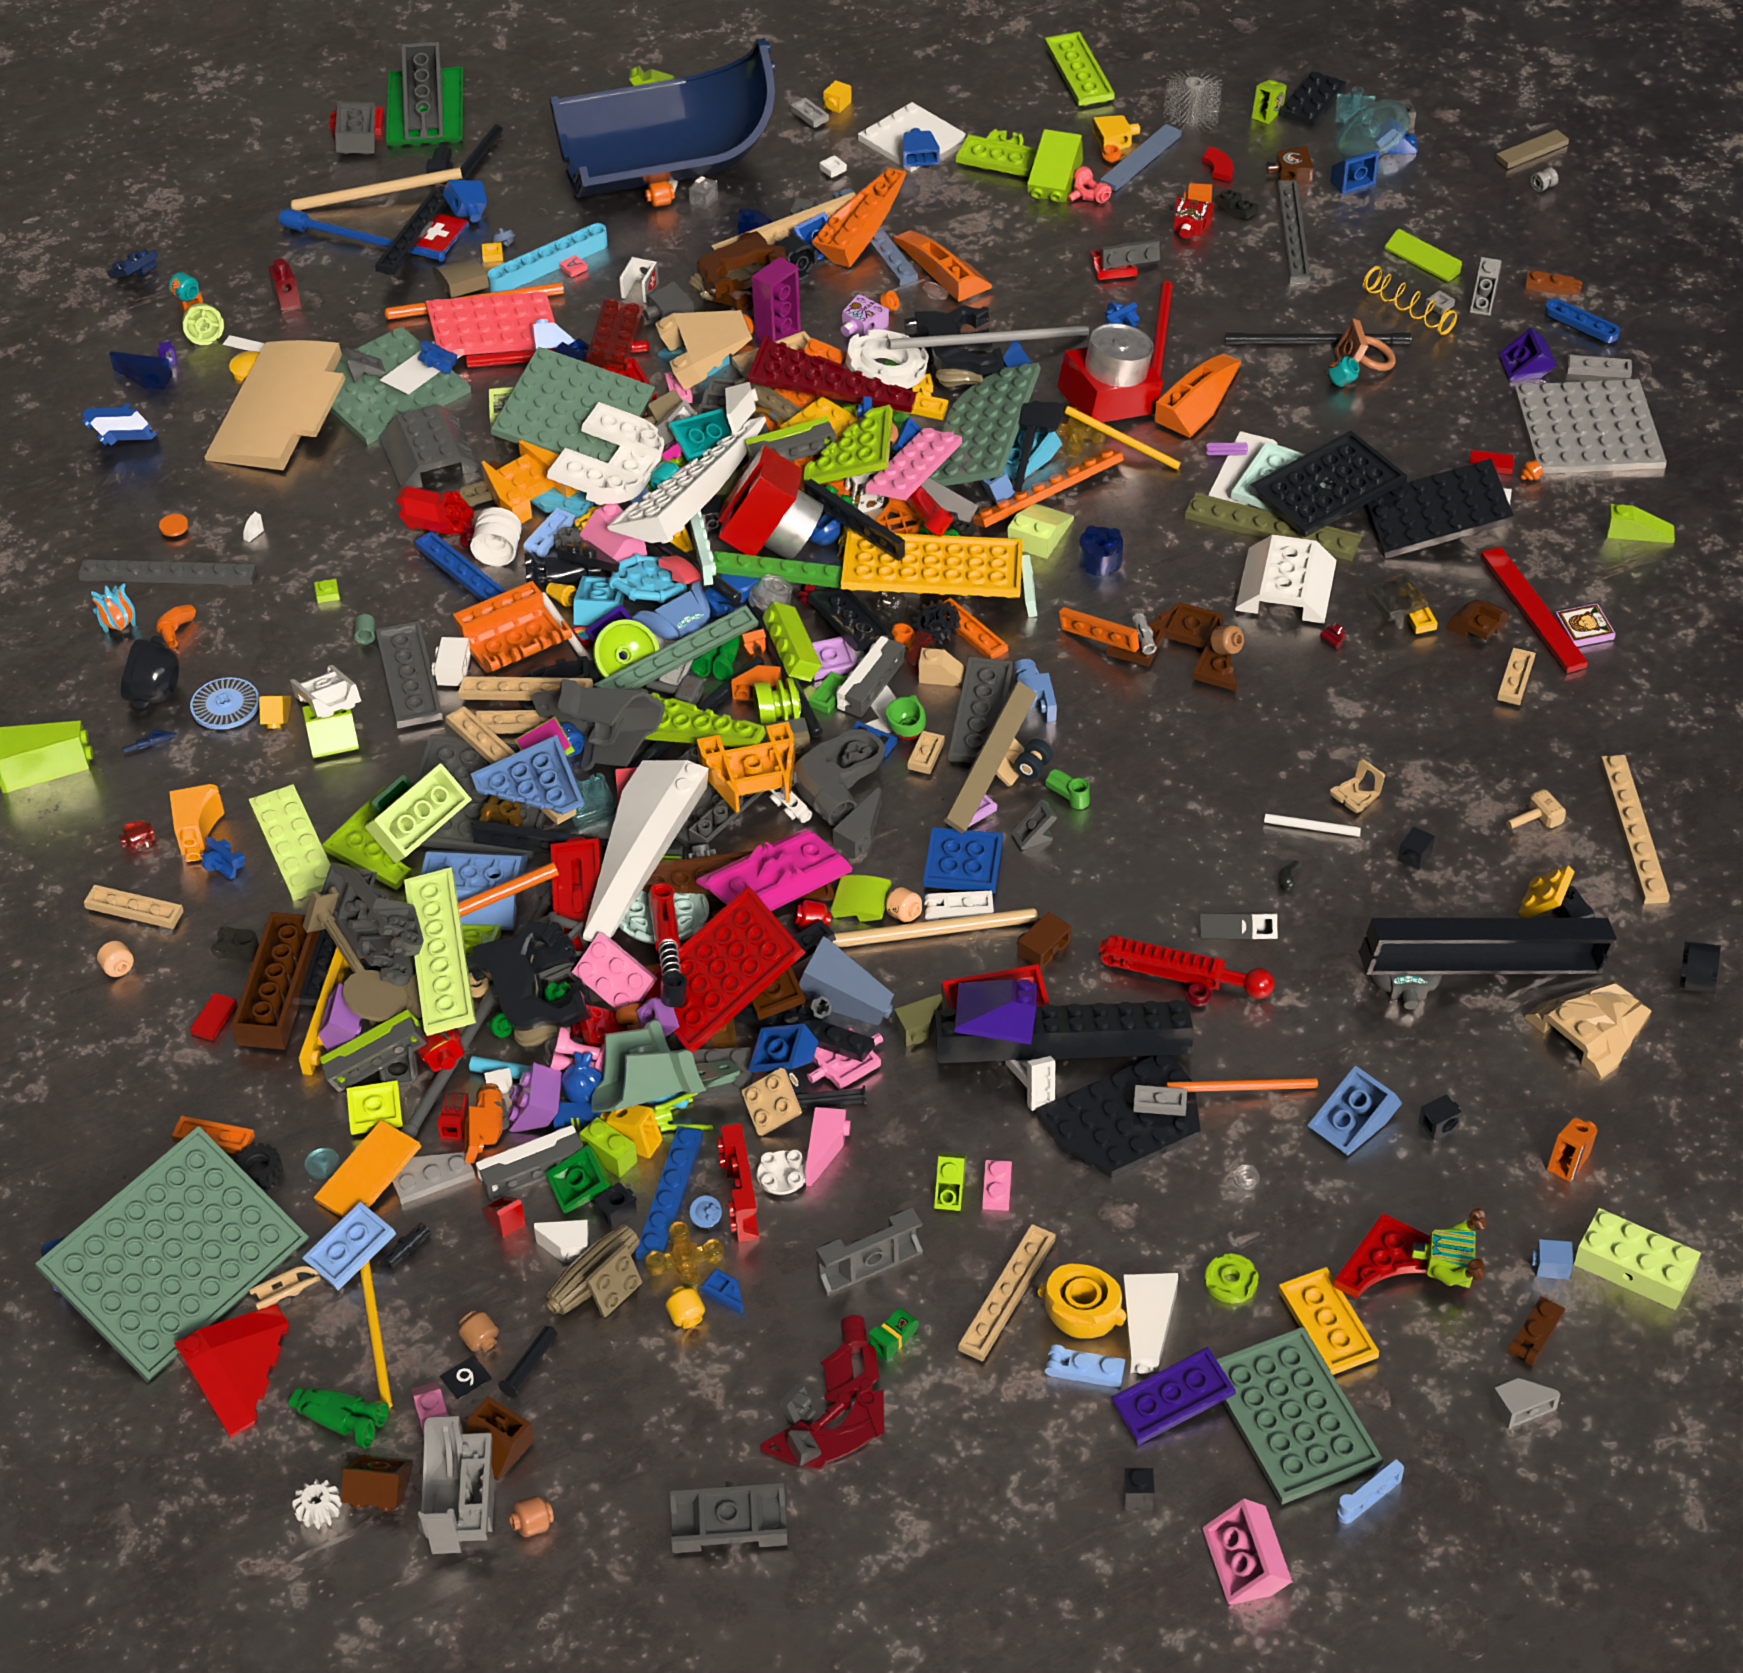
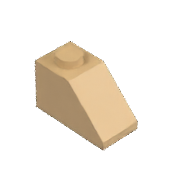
M922 648L919 660V683L963 687L966 667L945 650Z

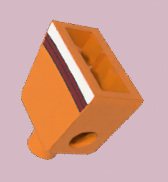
M1573 1118L1557 1136L1547 1171L1571 1182L1591 1153L1598 1131L1596 1126L1590 1121ZM1574 1151L1572 1155L1568 1158L1566 1155L1567 1152Z

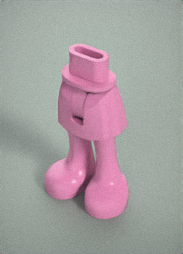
M560 1027L549 1068L561 1071L575 1064L574 1058L567 1057L564 1054L580 1052L583 1056L585 1053H592V1059L595 1062L591 1061L590 1067L603 1074L605 1045L593 1047L576 1043L571 1040L569 1030Z

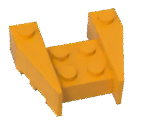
M520 440L518 441L520 457L498 470L492 468L485 461L481 463L484 482L493 495L495 504L499 508L514 513L522 524L532 518L530 504L532 499L552 488L558 490L566 498L580 490L547 478L548 470L557 460L559 454Z
M789 722L766 726V743L724 750L720 735L696 739L698 761L701 766L709 768V783L736 813L740 812L739 796L781 788L786 803L790 802L795 747L794 736Z

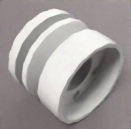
M492 507L483 510L477 518L470 544L472 554L480 562L490 566L509 564L516 555L522 530L521 521L514 513L503 508Z

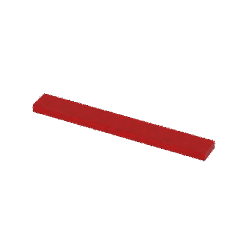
M1497 547L1481 552L1480 558L1564 671L1570 673L1587 668L1588 661L1503 548Z

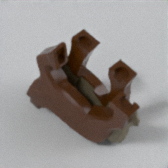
M758 231L744 233L739 236L738 241L701 257L697 261V272L690 276L688 282L692 290L700 293L702 298L732 306L735 310L746 311L753 308V293L743 290L752 287V276L779 257L787 260L786 249L782 246L768 245L766 239Z

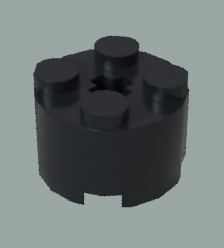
M796 234L786 236L781 241L775 242L774 245L785 247L787 261L798 266L799 281L807 278L810 275L808 272L812 266L817 265V250Z
M1685 941L1679 990L1708 994L1716 993L1721 945Z

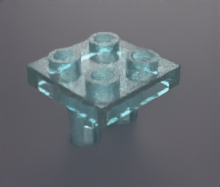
M596 773V777L593 774L589 780L583 782L577 780L585 805L577 808L576 815L570 818L574 827L616 814L618 805L603 774Z

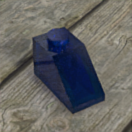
M739 209L737 221L738 235L770 224L773 221L760 210Z

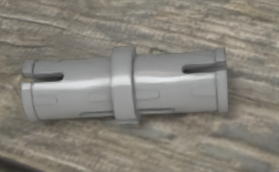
M1137 613L1132 616L1131 621L1134 628L1137 629L1138 641L1141 644L1142 652L1149 655L1157 649L1152 638L1153 631L1148 626L1145 615Z

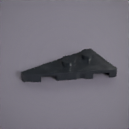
M588 540L568 543L567 546L558 549V558L615 573L619 572L620 563Z

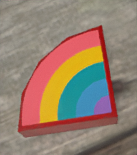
M589 626L572 628L573 633L583 647L592 644L585 632Z

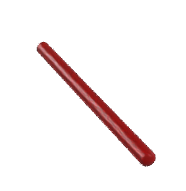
M1163 281L1161 283L1153 338V352L1150 360V365L1160 377L1173 284L1170 281Z
M647 340L549 348V350L576 359L648 352L650 345ZM536 350L466 356L467 368L529 363Z

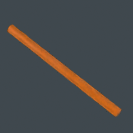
M1317 1078L1166 1082L1165 1087L1187 1089V1092L1317 1088L1318 1080Z

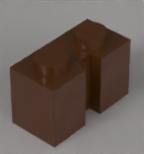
M1048 912L1042 918H1038L1031 929L1019 936L1017 940V957L1030 965L1039 964L1040 970H1042L1053 960V955L1056 952L1060 953L1071 942L1072 926Z

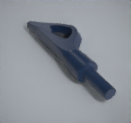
M153 730L148 737L137 740L135 744L123 747L122 750L123 753L135 749L142 750L149 746L170 741L172 738H176L177 734Z

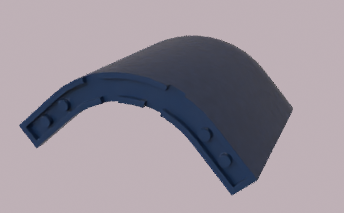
M765 38L756 39L752 49L742 58L701 74L560 99L558 96L551 97L549 103L562 161L563 163L567 162L568 165L565 171L574 195L577 198L644 187L652 183L673 182L707 176L726 170L738 163L758 142L772 113L775 98L773 76L775 65L773 60L770 61L769 53H771L769 41L766 42Z

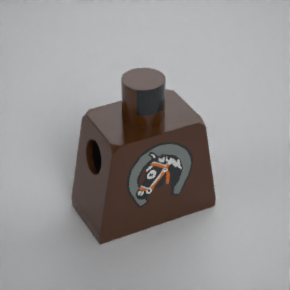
M1307 146L1278 151L1276 162L1266 163L1267 174L1277 173L1279 180H1297V184H1312L1314 168Z

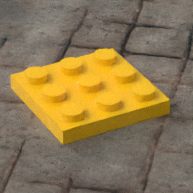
M820 397L782 424L780 429L827 416L835 432L837 443L843 438L842 433L852 424H857L858 417L825 397Z

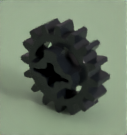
M939 599L937 604L933 600L930 601L929 606L923 604L922 611L916 610L918 617H912L914 622L912 628L917 639H921L924 644L929 641L931 646L935 644V641H938L940 645L943 644V639L950 641L951 634L957 635L955 628L961 627L959 622L961 617L956 606H951L949 601L943 604L942 599Z

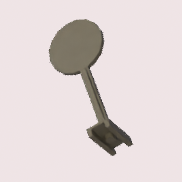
M331 887L328 894L321 896L317 891H312L303 928L307 933L326 929L354 974L350 975L344 982L342 990L345 1005L354 1014L372 1021H387L402 1013L406 1008L408 997L404 986L394 985L389 981H382L379 971L365 970L336 925L333 916L339 895L336 888Z

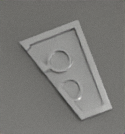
M464 1152L412 1157L393 1179L392 1185L402 1205L475 1178V1173L471 1163L464 1161Z

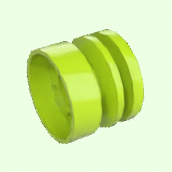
M792 677L785 679L786 689H784L781 679L776 680V690L772 691L769 681L753 683V699L759 725L777 722L778 717L781 718V721L788 720V716L791 719L800 718V697Z

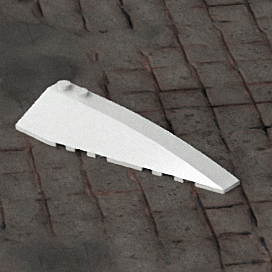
M765 416L747 420L737 433L732 434L731 432V436L717 442V447L704 451L702 459L698 461V458H695L671 475V479L660 483L657 486L658 490L652 493L648 492L642 496L643 502L631 504L607 526L608 530L649 543L661 542L664 544L674 538L673 536L685 528L684 525L707 504L732 475L747 453L745 439L758 436L766 421Z
M642 760L622 790L583 933V939L593 942L600 932L612 938L705 792L709 768L688 760Z

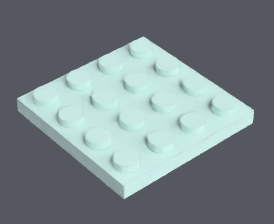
M1266 442L1232 490L1231 498L1274 512L1250 491V484L1306 454ZM1323 481L1320 486L1325 489H1332L1337 484L1335 482L1328 484Z

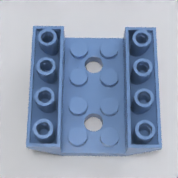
M431 850L425 854L421 875L452 867L458 902L525 874L528 856L527 854ZM493 874L500 875L498 878L495 879L489 878ZM516 894L461 917V924L501 925V930H513L517 915Z

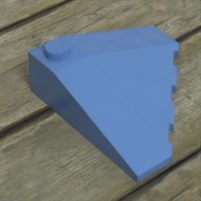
M557 735L471 773L476 790L480 794H490L498 796L499 799L526 803L527 806L539 809L554 810L555 813L559 814L568 813L585 805L573 768Z

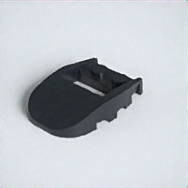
M587 656L577 657L578 660L566 662L565 658L556 660L555 665L546 667L543 664L528 670L521 676L572 678L584 675V678H591L594 685L605 679L598 671L594 659L588 660ZM518 700L524 710H536L533 701Z

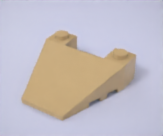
M741 310L673 313L655 323L660 337L670 352L684 344L686 346V353L669 361L675 377L684 390L702 382L708 377L707 373L715 366L717 368L720 367L725 357L730 353L734 355L752 339Z

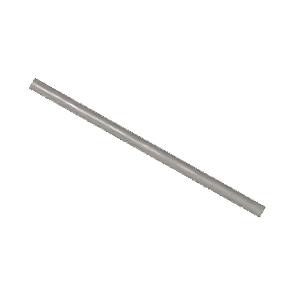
M1088 326L887 339L886 347L888 350L1078 337L1088 336L1089 328Z

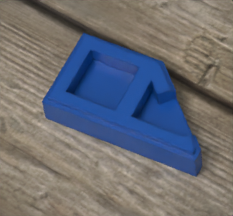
M715 1268L700 1286L701 1292L742 1315L744 1311L738 1280Z

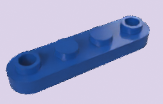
M1550 299L1546 302L1545 313L1550 318L1565 323L1606 343L1614 342L1619 337L1620 328L1607 320L1560 299Z

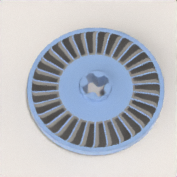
M231 677L216 679L206 683L195 692L190 703L191 713L194 719L204 727L219 730L234 728L244 724L255 715L259 708V694L257 689L246 680Z

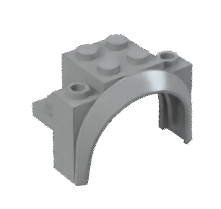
M459 1416L428 1417L424 1422L423 1484L421 1511L418 1512V1529L429 1539L432 1554L461 1553L462 1541L487 1540L488 1532L493 1531L495 1479L491 1465L492 1434H463Z

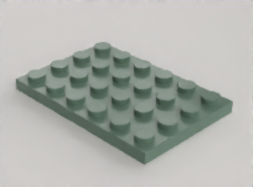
M1304 1327L1216 1359L1236 1391L1235 1395L1225 1399L1223 1403L1281 1505L1382 1466L1383 1458Z

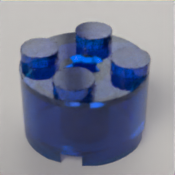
M1088 526L1079 540L1078 561L1080 567L1083 566L1087 573L1094 576H1107L1115 569L1118 571L1122 566L1123 538L1120 535V530L1117 528Z

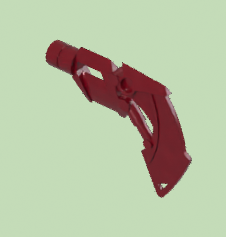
M850 1315L841 1320L843 1344L833 1354L820 1362L821 1365H824L827 1390L824 1397L832 1405L825 1410V1413L816 1422H812L810 1426L799 1421L761 1443L760 1450L763 1453L799 1465L787 1445L788 1433L791 1430L809 1431L822 1454L801 1466L821 1470L826 1463L842 1458L859 1449L875 1436L878 1440L884 1434V1389L873 1392V1384L879 1379L876 1349L868 1344L865 1319L862 1316ZM862 1352L865 1371L854 1378L851 1355ZM856 1396L854 1406L843 1423L835 1429H824L843 1410L850 1408L851 1397ZM775 1444L779 1451L771 1449L769 1447Z

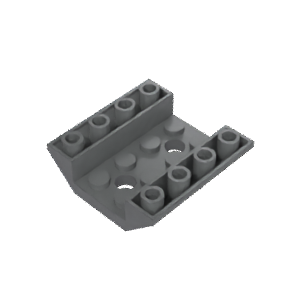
M697 744L691 747L678 760H688L699 764ZM707 781L705 792L687 818L693 821L684 823L675 840L684 843L690 849L693 846L707 844L765 791L739 796L740 812L736 813L720 794H713L717 790Z

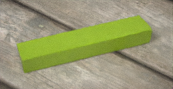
M1401 229L1395 231L1384 247L1387 251L1446 282L1451 281L1461 272L1462 262Z

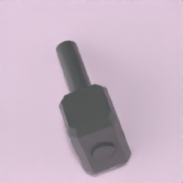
M693 675L684 677L680 686L656 680L647 684V688L675 694V699L697 705L704 692L703 679Z

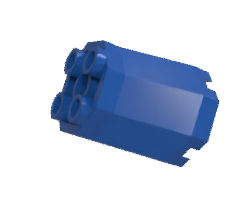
M129 402L122 408H88L82 413L84 416L82 422L90 430L96 429L99 433L97 438L105 446L108 443L113 446L117 441L152 440L157 435L155 430L152 433L149 431L152 429L151 426L134 408L131 411L129 410L131 407Z

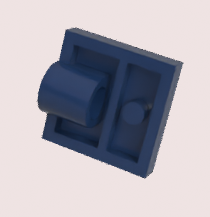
M143 249L139 252L134 251L127 255L128 259L124 261L119 260L112 264V269L107 271L110 279L128 276L133 272L142 277L157 267L155 259L159 256L155 250L147 251Z

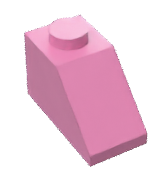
M438 1381L411 1389L423 1436L424 1422L428 1417H448Z

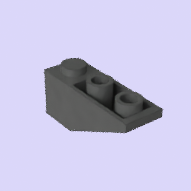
M1275 912L1200 913V938L1278 939L1277 914Z

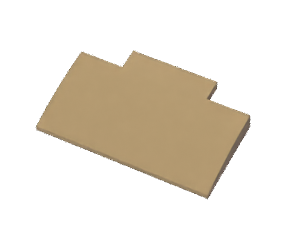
M308 340L265 342L204 456L205 460L284 470L301 435L317 436L345 381L344 373L334 372L342 357L339 343Z

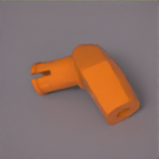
M190 604L172 608L157 621L156 630L162 635L170 649L178 645L175 635L177 628L183 623L192 621L195 617L196 610Z

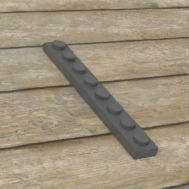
M83 559L78 576L80 581L253 585L257 569L255 564Z

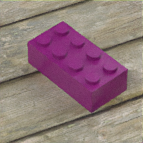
M779 257L752 276L755 341L761 344L764 336H768L769 340L775 342L801 332L798 266Z

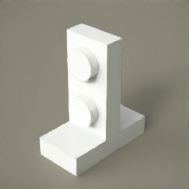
M1051 1056L1031 1060L1005 1061L1006 1066L1027 1087V1106L1031 1110H1036V1108L1055 1100V1060Z

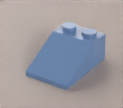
M1355 1065L1307 1126L1348 1156L1382 1128L1401 1106L1402 1102L1394 1092Z

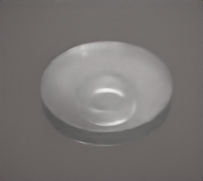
M925 282L923 285V290L934 299L945 300L949 295L948 291L936 283Z

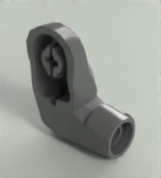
M851 729L845 731L836 738L818 744L795 763L793 774L795 787L808 805L813 807L816 813L828 825L836 827L857 807V803L848 789L859 779L872 773L879 767L884 758L885 746L880 738L866 730Z

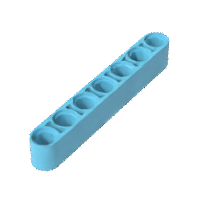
M601 223L592 224L490 269L487 272L489 291L497 292L515 289L560 269L559 263L574 255L582 259L608 246L606 226Z

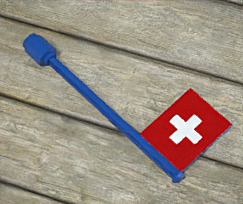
M290 208L283 209L279 215V223L283 227L301 232L307 228H312L384 247H389L393 242L392 239L311 220L306 212ZM440 214L411 253L443 262L446 257L445 253L467 228L469 221Z

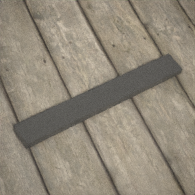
M1279 180L1277 182L1289 280L1290 283H1310L1309 262L1297 180Z

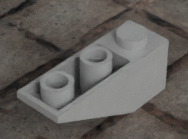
M1481 257L1470 314L1490 317L1502 260Z

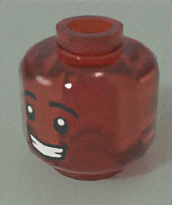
M142 819L123 825V834L119 835L123 849L128 847L132 854L151 849L153 842L156 841L151 823H146Z

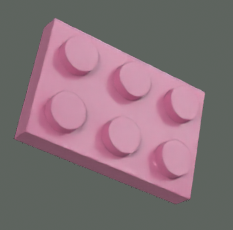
M603 932L597 934L572 971L573 974L579 979L582 978L586 985L617 1011L624 1006L641 1003L658 979Z

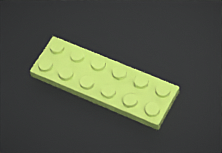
M294 784L250 798V807L292 901L310 896L312 891L321 892L331 864Z

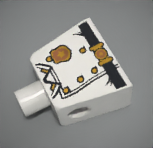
M879 471L846 478L845 489L849 490L850 487H853L852 496L849 497L854 499L852 503L863 513L880 508L883 505L884 496L866 492V484Z

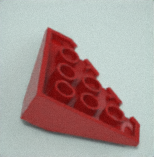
M276 1304L198 1329L174 1343L180 1362L230 1438L255 1424L258 1417L255 1408L259 1399L264 1400L270 1383L269 1378H266L270 1366H276L281 1351V1346L278 1345L281 1335L287 1334L289 1329V1322Z

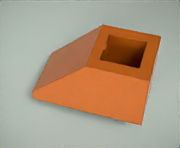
M757 665L732 679L733 699L754 700L753 683L769 681L772 691L776 690V680L781 679V667Z

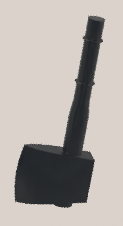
M1040 401L1024 403L1019 425L1021 430L1025 431L1018 470L1014 479V491H1022L1036 432L1052 433L1057 431L1062 418L1063 404Z

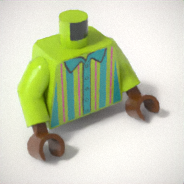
M1476 1208L1472 1210L1469 1214L1470 1221L1463 1220L1454 1226L1442 1230H1433L1428 1244L1413 1243L1412 1258L1427 1260L1426 1274L1429 1277L1436 1278L1448 1286L1460 1285L1470 1288L1472 1278L1476 1281L1483 1279V1271L1486 1267L1481 1259H1475L1476 1231L1472 1229L1474 1227L1477 1230L1486 1228L1487 1222L1482 1209Z

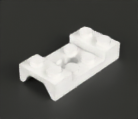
M333 665L327 667L326 674L300 683L295 679L290 680L295 697L300 702H308L312 713L317 717H329L334 714V711L353 708L356 705L355 703L361 701L356 684Z

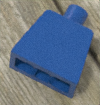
M912 128L910 132L904 133L903 167L940 164V147L931 131H921L919 128Z
M448 180L442 194L455 215L469 217L471 222L479 221L487 205L483 182Z

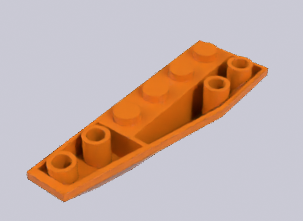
M893 168L885 170L831 216L813 239L812 244L834 264L850 268L884 221L900 190L906 172Z
M911 230L893 237V240L958 302L992 288V284L974 267L956 257L932 239Z
M1223 353L1191 370L1156 402L1155 422L1189 438L1193 436L1214 415L1238 371L1241 361Z

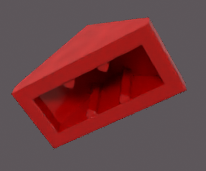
M503 1196L482 1208L484 1214L503 1238L526 1225L522 1202L519 1198Z

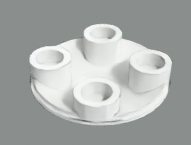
M798 1150L767 1152L762 1155L761 1162L757 1168V1180L760 1186L769 1193L777 1195L792 1193L806 1182V1160Z

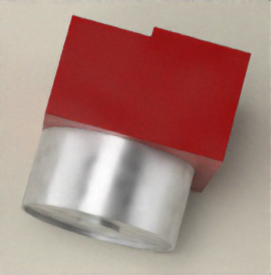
M1118 323L1101 325L1093 330L1088 347L1065 351L1057 388L1074 409H1078L1080 412L1100 422L1155 414L1156 402L1160 397L1163 380L1150 365L1153 342L1143 331L1129 325Z
M763 445L722 504L718 519L722 524L718 537L746 555L756 556L764 545L786 560H792L813 532L822 514L823 504L798 489L802 468Z

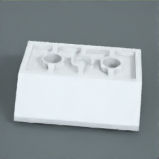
M1271 535L1248 549L1235 611L1258 614L1260 601L1304 607L1303 621L1325 623L1336 559L1314 540ZM1282 584H1286V585H1289V586H1288V587H1283V586H1281V585H1282Z

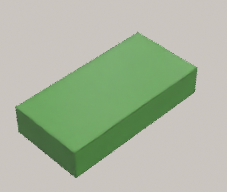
M831 671L808 699L811 707L829 714L837 704L836 691L840 685L845 683L847 677Z

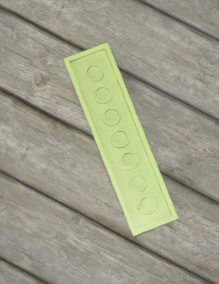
M452 867L405 879L407 903L415 906L424 939L420 953L414 956L424 1031L429 1036L476 1023L469 971L465 958L466 951L455 876Z

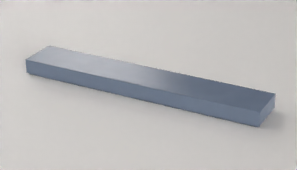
M1165 124L1100 179V183H1105L1113 191H1117L1180 138L1182 130Z

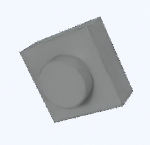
M1438 291L1426 299L1425 306H1428L1430 301L1435 300L1432 310L1442 315L1446 309L1454 306L1455 299Z

